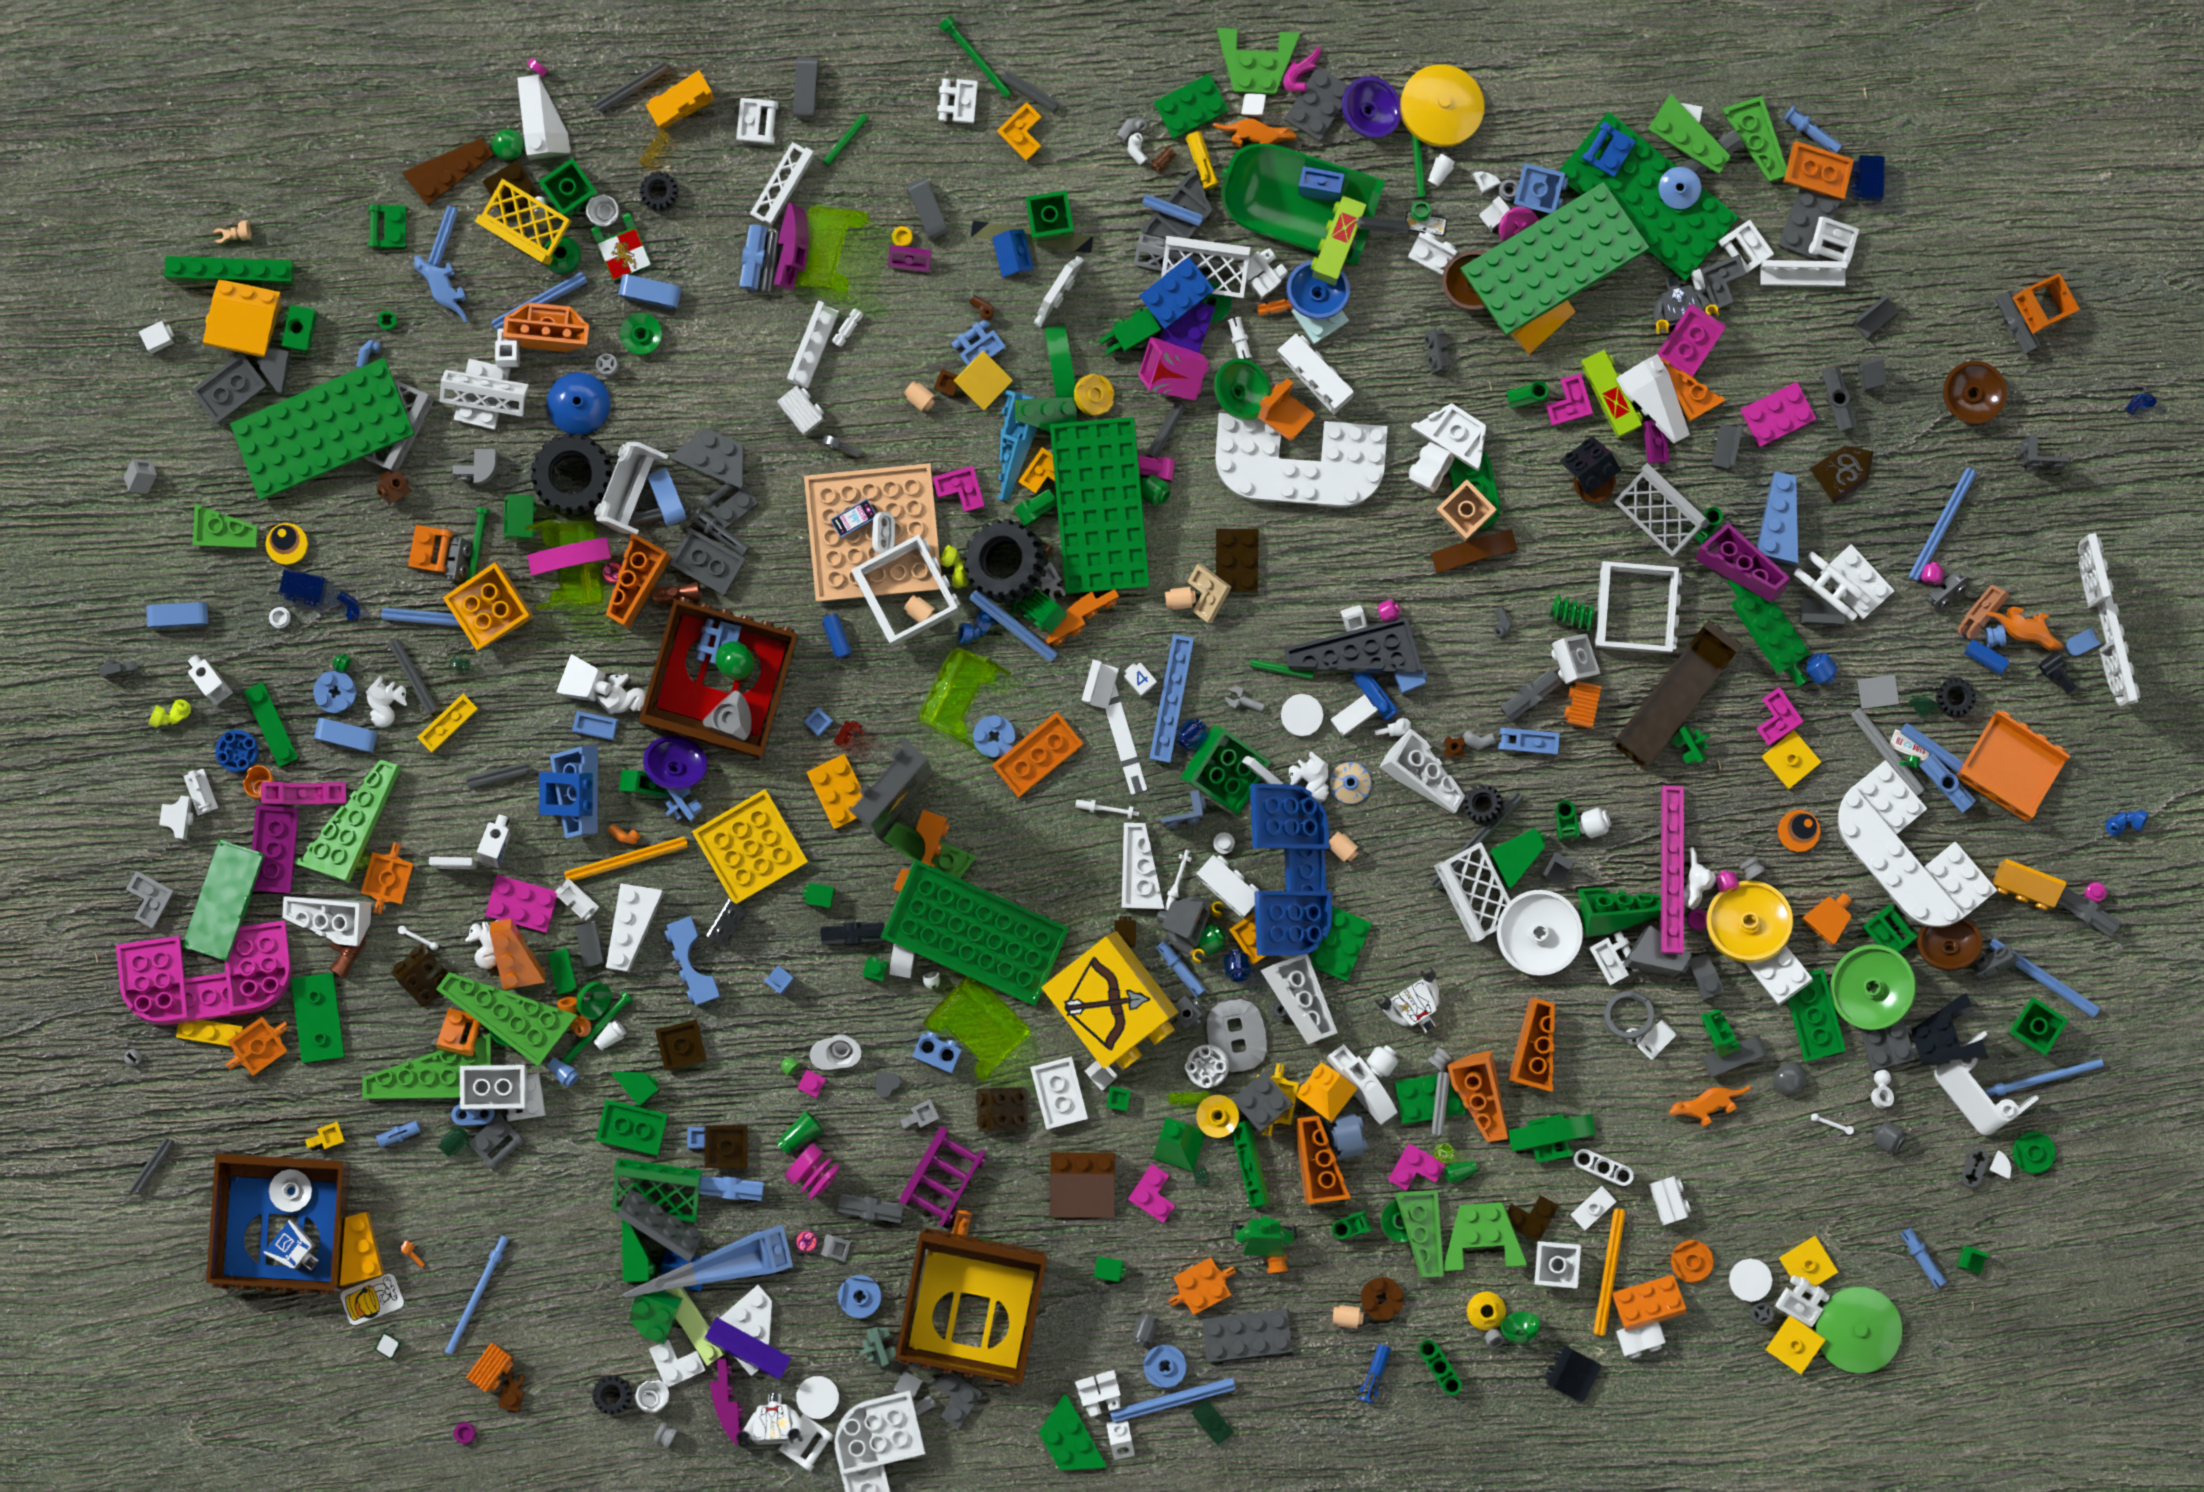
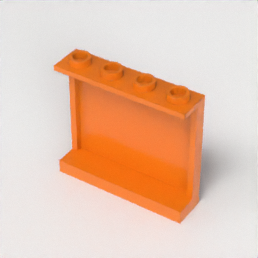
M1998 710L1991 717L1956 777L2028 823L2036 814L2038 806L2064 763L2070 758V755L2061 746H2054L2048 742L2045 736L2032 732L2028 725L2013 720L2009 713Z

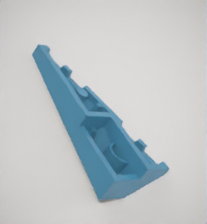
M1004 389L1003 395L1006 396L1005 408H1002V414L1005 415L1004 428L1001 429L999 461L1002 462V474H999L998 480L1001 481V494L998 495V499L1009 501L1037 430V427L1015 421V399H1034L1036 397Z

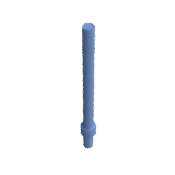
M2102 1059L2007 1084H1994L1993 1087L1983 1091L1988 1097L1995 1095L2000 1097L2006 1095V1092L2102 1068L2104 1064Z
M501 1235L495 1250L491 1251L489 1255L490 1260L445 1350L446 1353L453 1355L497 1263H500L504 1256L502 1253L509 1238Z

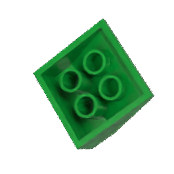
M1213 725L1180 779L1238 815L1250 796V784H1258L1261 779L1242 762L1243 759L1249 756L1266 769L1270 765L1271 760L1226 729Z

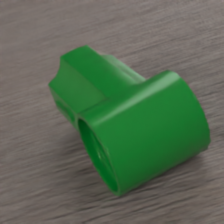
M1536 381L1533 384L1506 391L1510 409L1544 402L1549 394L1547 384L1542 381ZM1541 387L1544 389L1545 394L1537 397L1534 395L1533 390Z
M1048 489L1031 500L1023 501L1015 506L1013 510L1020 522L1027 527L1037 521L1041 515L1056 507L1057 501Z

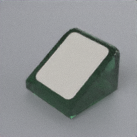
M384 1331L374 1350L393 1360L404 1342Z

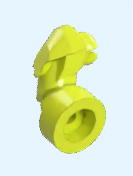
M947 545L940 557V564L947 568L954 566V573L952 575V586L954 588L966 587L969 581L966 577L968 573L963 568L965 560H961L956 548Z
M175 700L170 712L166 714L163 707L156 705L148 725L157 728L171 723V726L175 723L177 724L189 716L191 707L185 700Z

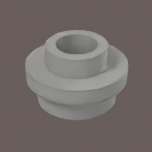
M1511 179L1503 181L1499 186L1500 196L1507 201L1514 200L1519 184ZM1507 187H1511L1513 189V193L1508 194L1506 193L1505 189Z

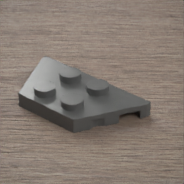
M1194 169L1190 171L1166 200L1169 203L1203 215L1202 223L1213 212ZM1156 211L1141 229V232L1165 239L1166 236L1190 239L1200 226Z
M705 428L670 456L671 461L742 491L744 489V446L742 443Z

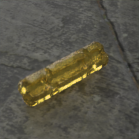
M661 129L658 132L657 138H654L645 150V155L643 154L640 157L639 163L644 167L648 168L652 159H655L663 148V143H666L670 138L669 133Z

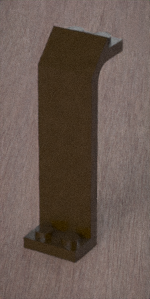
M1708 619L1611 745L1645 771L1730 660L1739 651L1742 644L1734 636L1723 631L1717 623Z

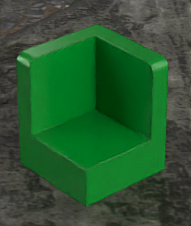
M1962 1246L1956 1267L1980 1274L1986 1258L1989 1257V1253L1968 1246Z

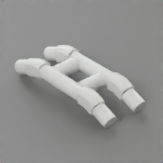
M1814 552L1809 553L1808 559L1822 569L1824 573L1817 581L1800 568L1794 572V575L1853 621L1857 614L1840 601L1841 597L1848 590L1864 604H1867L1871 598ZM1830 577L1841 584L1834 594H1831L1823 587Z

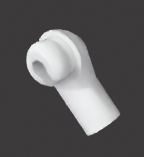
M1134 133L1129 138L1127 151L1139 165H1142L1148 159L1141 152L1143 136L1140 133Z

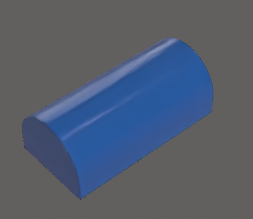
M838 614L823 617L821 623L835 659L839 660L851 655L852 650Z
M1970 640L1963 653L1999 675L2003 673L2009 663L2007 658L1975 640Z

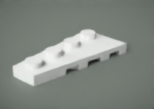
M1124 823L1122 908L1164 909L1146 824Z

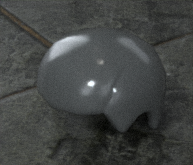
M1785 1062L1774 1072L1772 1077L1773 1086L1778 1093L1784 1096H1794L1804 1088L1806 1072L1801 1065L1795 1062Z

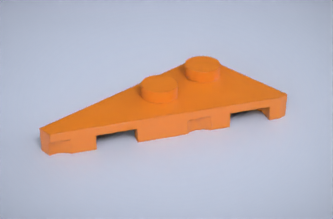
M1660 358L1669 372L1680 407L1689 422L1725 401L1724 397H1719L1708 390L1707 386L1698 383L1690 375L1682 370L1679 371L1671 366L1668 361Z

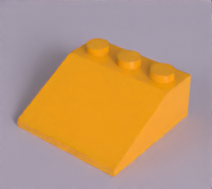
M218 279L211 302L203 345L265 357L281 309L280 292Z
M496 562L443 597L477 651L519 628L534 617L501 564Z

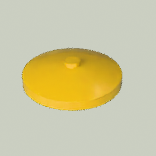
M1432 65L1419 70L1408 80L1401 95L1400 111L1407 129L1417 139L1436 147H1451L1465 142L1476 132L1484 115V98L1478 84L1463 70L1450 65Z
M1748 880L1740 881L1737 890L1731 891L1733 890L1732 888L1725 892H1719L1712 900L1708 909L1707 930L1712 943L1723 955L1738 962L1757 963L1774 957L1785 947L1792 933L1793 916L1789 903L1777 889L1763 882Z

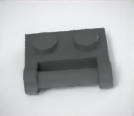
M724 484L709 497L706 495L702 499L724 529L730 527L758 505V502L745 485L743 491L737 492L718 508L713 503L733 489V486Z
M499 1114L468 1144L495 1171L499 1167L498 1164L519 1145L522 1146L525 1140ZM511 1135L513 1140L496 1156L491 1158L488 1154L505 1138Z

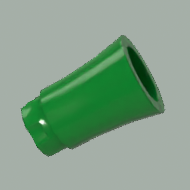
M805 1109L800 1117L776 1142L790 1157L795 1151L798 1152L814 1138L824 1133L825 1130Z

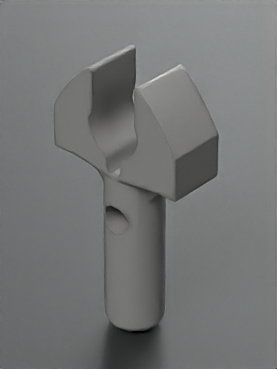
M1236 686L1228 689V691L1236 693L1238 698H1240L1232 700L1225 697L1229 707L1236 709L1238 705L1242 704L1260 712L1264 710V704L1244 696L1243 688Z

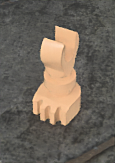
M247 220L239 222L238 229L236 227L231 228V230L218 228L213 232L215 234L223 233L222 239L215 240L219 244H224L232 238L233 240H238L240 237L244 241L250 240L252 237L250 224Z

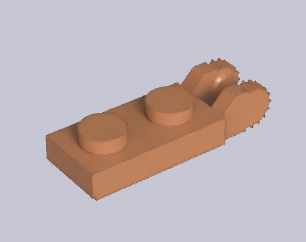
M1990 585L1965 615L1966 617L1958 626V633L1964 636L1966 634L1967 638L1971 640L1976 639L1981 634L1982 628L1992 618L1987 616V612H1997L2007 600L2009 594L1994 585Z

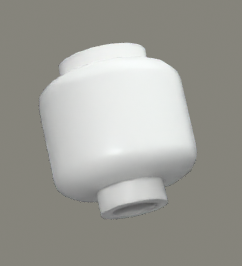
M1594 808L1583 812L1581 821L1578 824L1581 833H1586L1592 839L1606 834L1611 826V821L1606 810Z
M1376 1047L1366 1063L1374 1075L1382 1078V1076L1388 1077L1398 1064V1059L1394 1056L1396 1052L1390 1047Z

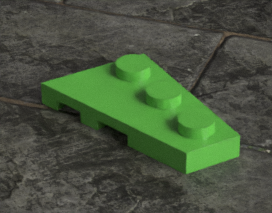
M195 504L193 546L257 548V526Z

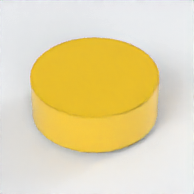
M897 227L892 233V241L894 245L909 247L913 241V234L907 227Z

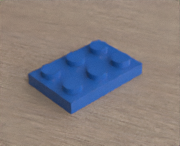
M1188 256L1140 294L1139 297L1166 330L1213 293L1215 289Z

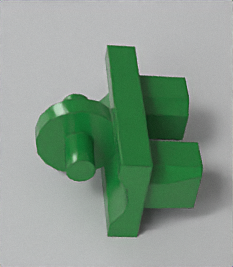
M1689 725L1679 729L1680 732L1672 739L1678 748L1686 743L1688 744L1690 751L1682 755L1686 764L1699 763L1707 759L1708 757L1704 750L1709 747L1706 739L1711 737L1710 734L1703 735L1700 729L1695 730L1693 733Z

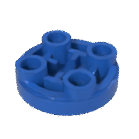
M243 730L226 731L216 744V759L228 771L244 772L251 768L258 759L259 747L257 741L252 735Z

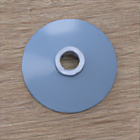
M1675 167L1668 170L1659 182L1661 199L1666 205L1674 209H1685L1692 206L1698 200L1701 193V183L1698 176L1692 170L1685 167ZM1677 184H1683L1684 189L1682 191H1678L1676 189Z

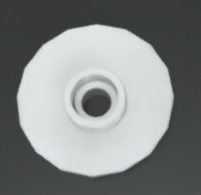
M289 1169L281 1171L270 1183V1199L282 1211H298L305 1207L311 1198V1183L307 1176L298 1170ZM289 1187H293L295 1189V1193L293 1195H289L287 1193V1189Z

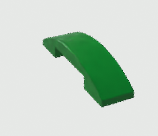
M1061 325L1044 328L1056 397H1074L1076 385L1066 327Z
M1592 1114L1507 1130L1512 1151L1596 1135Z

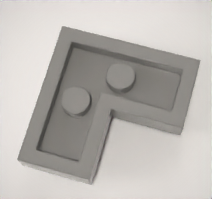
M138 871L135 872L126 890L144 899L134 918L154 929L175 891Z

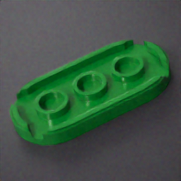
M1483 452L1480 469L1476 471L1455 457L1449 468L1453 492L1464 481L1468 480L1497 509L1496 513L1478 530L1487 529L1497 521L1501 510L1491 461L1488 455Z

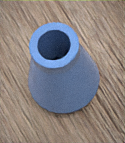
M553 1058L547 1065V1068L551 1070L563 1086L566 1085L570 1088L579 1078L577 1069L556 1058Z

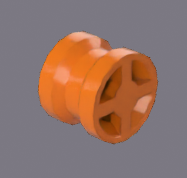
M1284 1254V1257L1266 1256V1261L1269 1264L1267 1273L1288 1271V1267L1285 1264L1287 1254Z

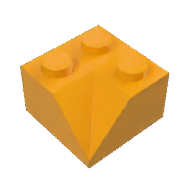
M1321 1062L1314 1068L1311 1076L1301 1085L1295 1096L1313 1111L1332 1122L1357 1090V1087L1341 1074Z

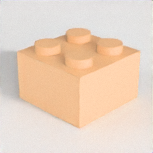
M1466 480L1436 509V513L1466 542L1496 513L1497 509Z

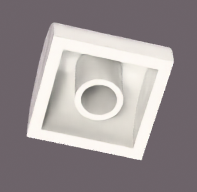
M1587 634L1563 638L1552 643V657L1555 661H1558L1560 667L1558 674L1560 679L1565 681V684L1575 683L1576 681H1582L1601 674Z
M1538 1241L1534 1285L1578 1288L1581 1245Z

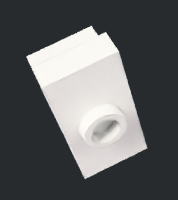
M180 796V799L175 804H162L159 825L171 828L174 831L175 838L178 840H187L188 827L193 823V813H191L192 798Z

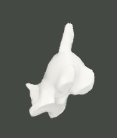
M1690 847L1691 868L1687 885L1684 888V906L1695 910L1702 900V892L1714 886L1716 876L1709 869L1697 863V854L1694 848Z

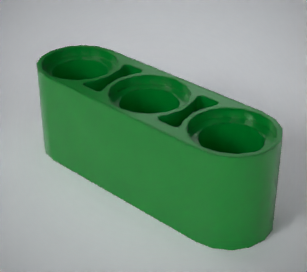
M1432 1340L1422 1341L1418 1346V1352L1441 1389L1448 1395L1458 1394L1461 1391L1462 1383L1438 1345ZM1426 1343H1430L1434 1347V1352L1429 1356L1425 1355L1422 1351V1347ZM1438 1361H1442L1446 1366L1445 1371L1441 1374L1436 1373L1434 1370V1365ZM1453 1379L1457 1382V1389L1454 1392H1449L1446 1389L1448 1380Z

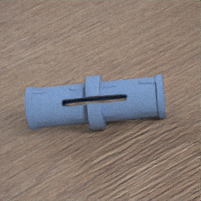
M414 1120L400 1127L397 1125L393 1127V1130L377 1135L376 1138L380 1148H383L397 1141L401 1143L405 1138L421 1133L417 1120Z

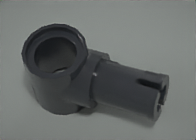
M2057 652L2052 653L2038 664L2041 672L2048 679L2056 680L2066 694L2071 693L2077 688L2066 673L2065 667L2067 665Z

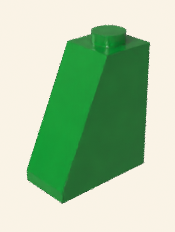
M1536 827L1489 851L1508 890L1516 884L1545 847L1544 842H1546V838L1541 830L1537 831Z

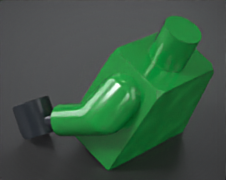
M1263 1216L1260 1219H1251L1248 1226L1245 1227L1244 1225L1232 1224L1231 1236H1234L1238 1243L1243 1244V1255L1284 1257V1245L1292 1244L1294 1238H1297V1226L1282 1228L1281 1221L1271 1220L1270 1217Z

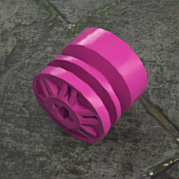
M814 1143L798 1157L784 1174V1177L793 1185L798 1184L801 1180L805 1182L801 1188L802 1193L811 1187L812 1190L807 1196L810 1200L827 1189L841 1168L838 1164H835L829 1170L827 1167L833 1161L831 1158L821 1163L819 1160L824 1152Z

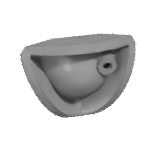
M736 690L730 693L703 720L704 726L721 736L744 741L749 736L751 730V713L743 695Z

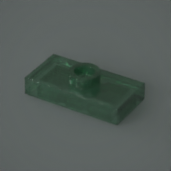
M1208 1399L1204 1400L1190 1412L1217 1446L1234 1433Z

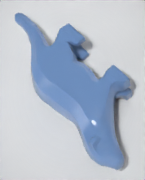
M416 255L414 257V267L428 281L433 299L441 306L458 313L463 322L467 323L468 320L464 311L456 303L457 301H465L467 297L461 286L457 288V292L452 288V284L447 278L455 274L450 263H446V267L441 268L429 264L419 255Z

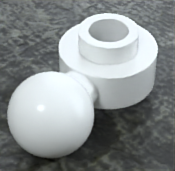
M1878 1070L1874 1075V1081L1878 1088L1872 1091L1871 1099L1876 1107L1884 1109L1892 1105L1894 1101L1893 1092L1887 1087L1891 1081V1075L1886 1070Z

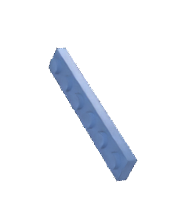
M1173 634L1149 757L1150 760L1171 762L1194 641L1192 637Z

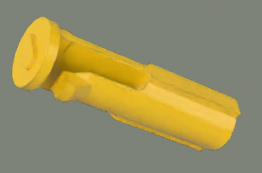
M1201 131L1187 135L1186 140L1203 182V189L1209 190L1219 186L1220 183L1212 168L1210 156Z

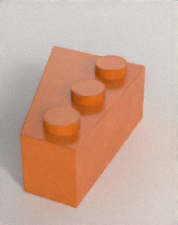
M505 919L490 922V936L503 990L544 983L545 970L540 966L534 953L525 943V939L513 920Z

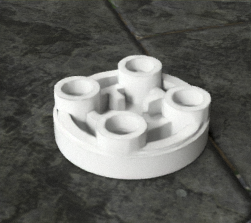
M1210 1044L1202 1045L1195 1048L1189 1054L1185 1070L1189 1078L1196 1085L1210 1088L1219 1085L1225 1080L1229 1072V1061L1224 1051L1219 1047Z

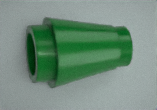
M1472 1160L1450 1163L1447 1167H1444V1172L1449 1184H1457L1477 1173L1478 1169L1475 1161Z

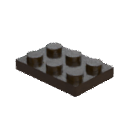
M1216 528V575L1232 587L1229 593H1258L1259 529Z

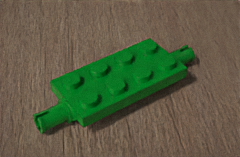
M1731 579L1726 581L1737 596L1736 600L1731 603L1732 607L1776 673L1787 672L1797 688L1807 682L1808 679L1798 664L1810 652L1776 601L1774 600L1771 603Z

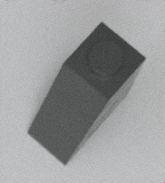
M1648 926L1641 933L1622 965L1675 977L1680 972L1684 973L1690 965L1688 960L1692 954L1684 950L1682 955L1661 954V933L1652 926Z

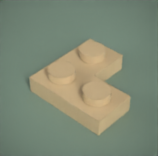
M1197 564L1187 581L1202 593L1193 612L1207 623H1212L1232 587L1202 564Z

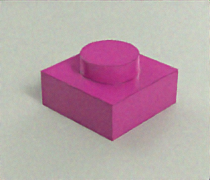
M806 1070L797 1089L817 1098L826 1079Z

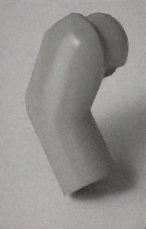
M1466 731L1463 735L1464 742L1477 750L1496 743L1492 733L1479 737L1473 731Z

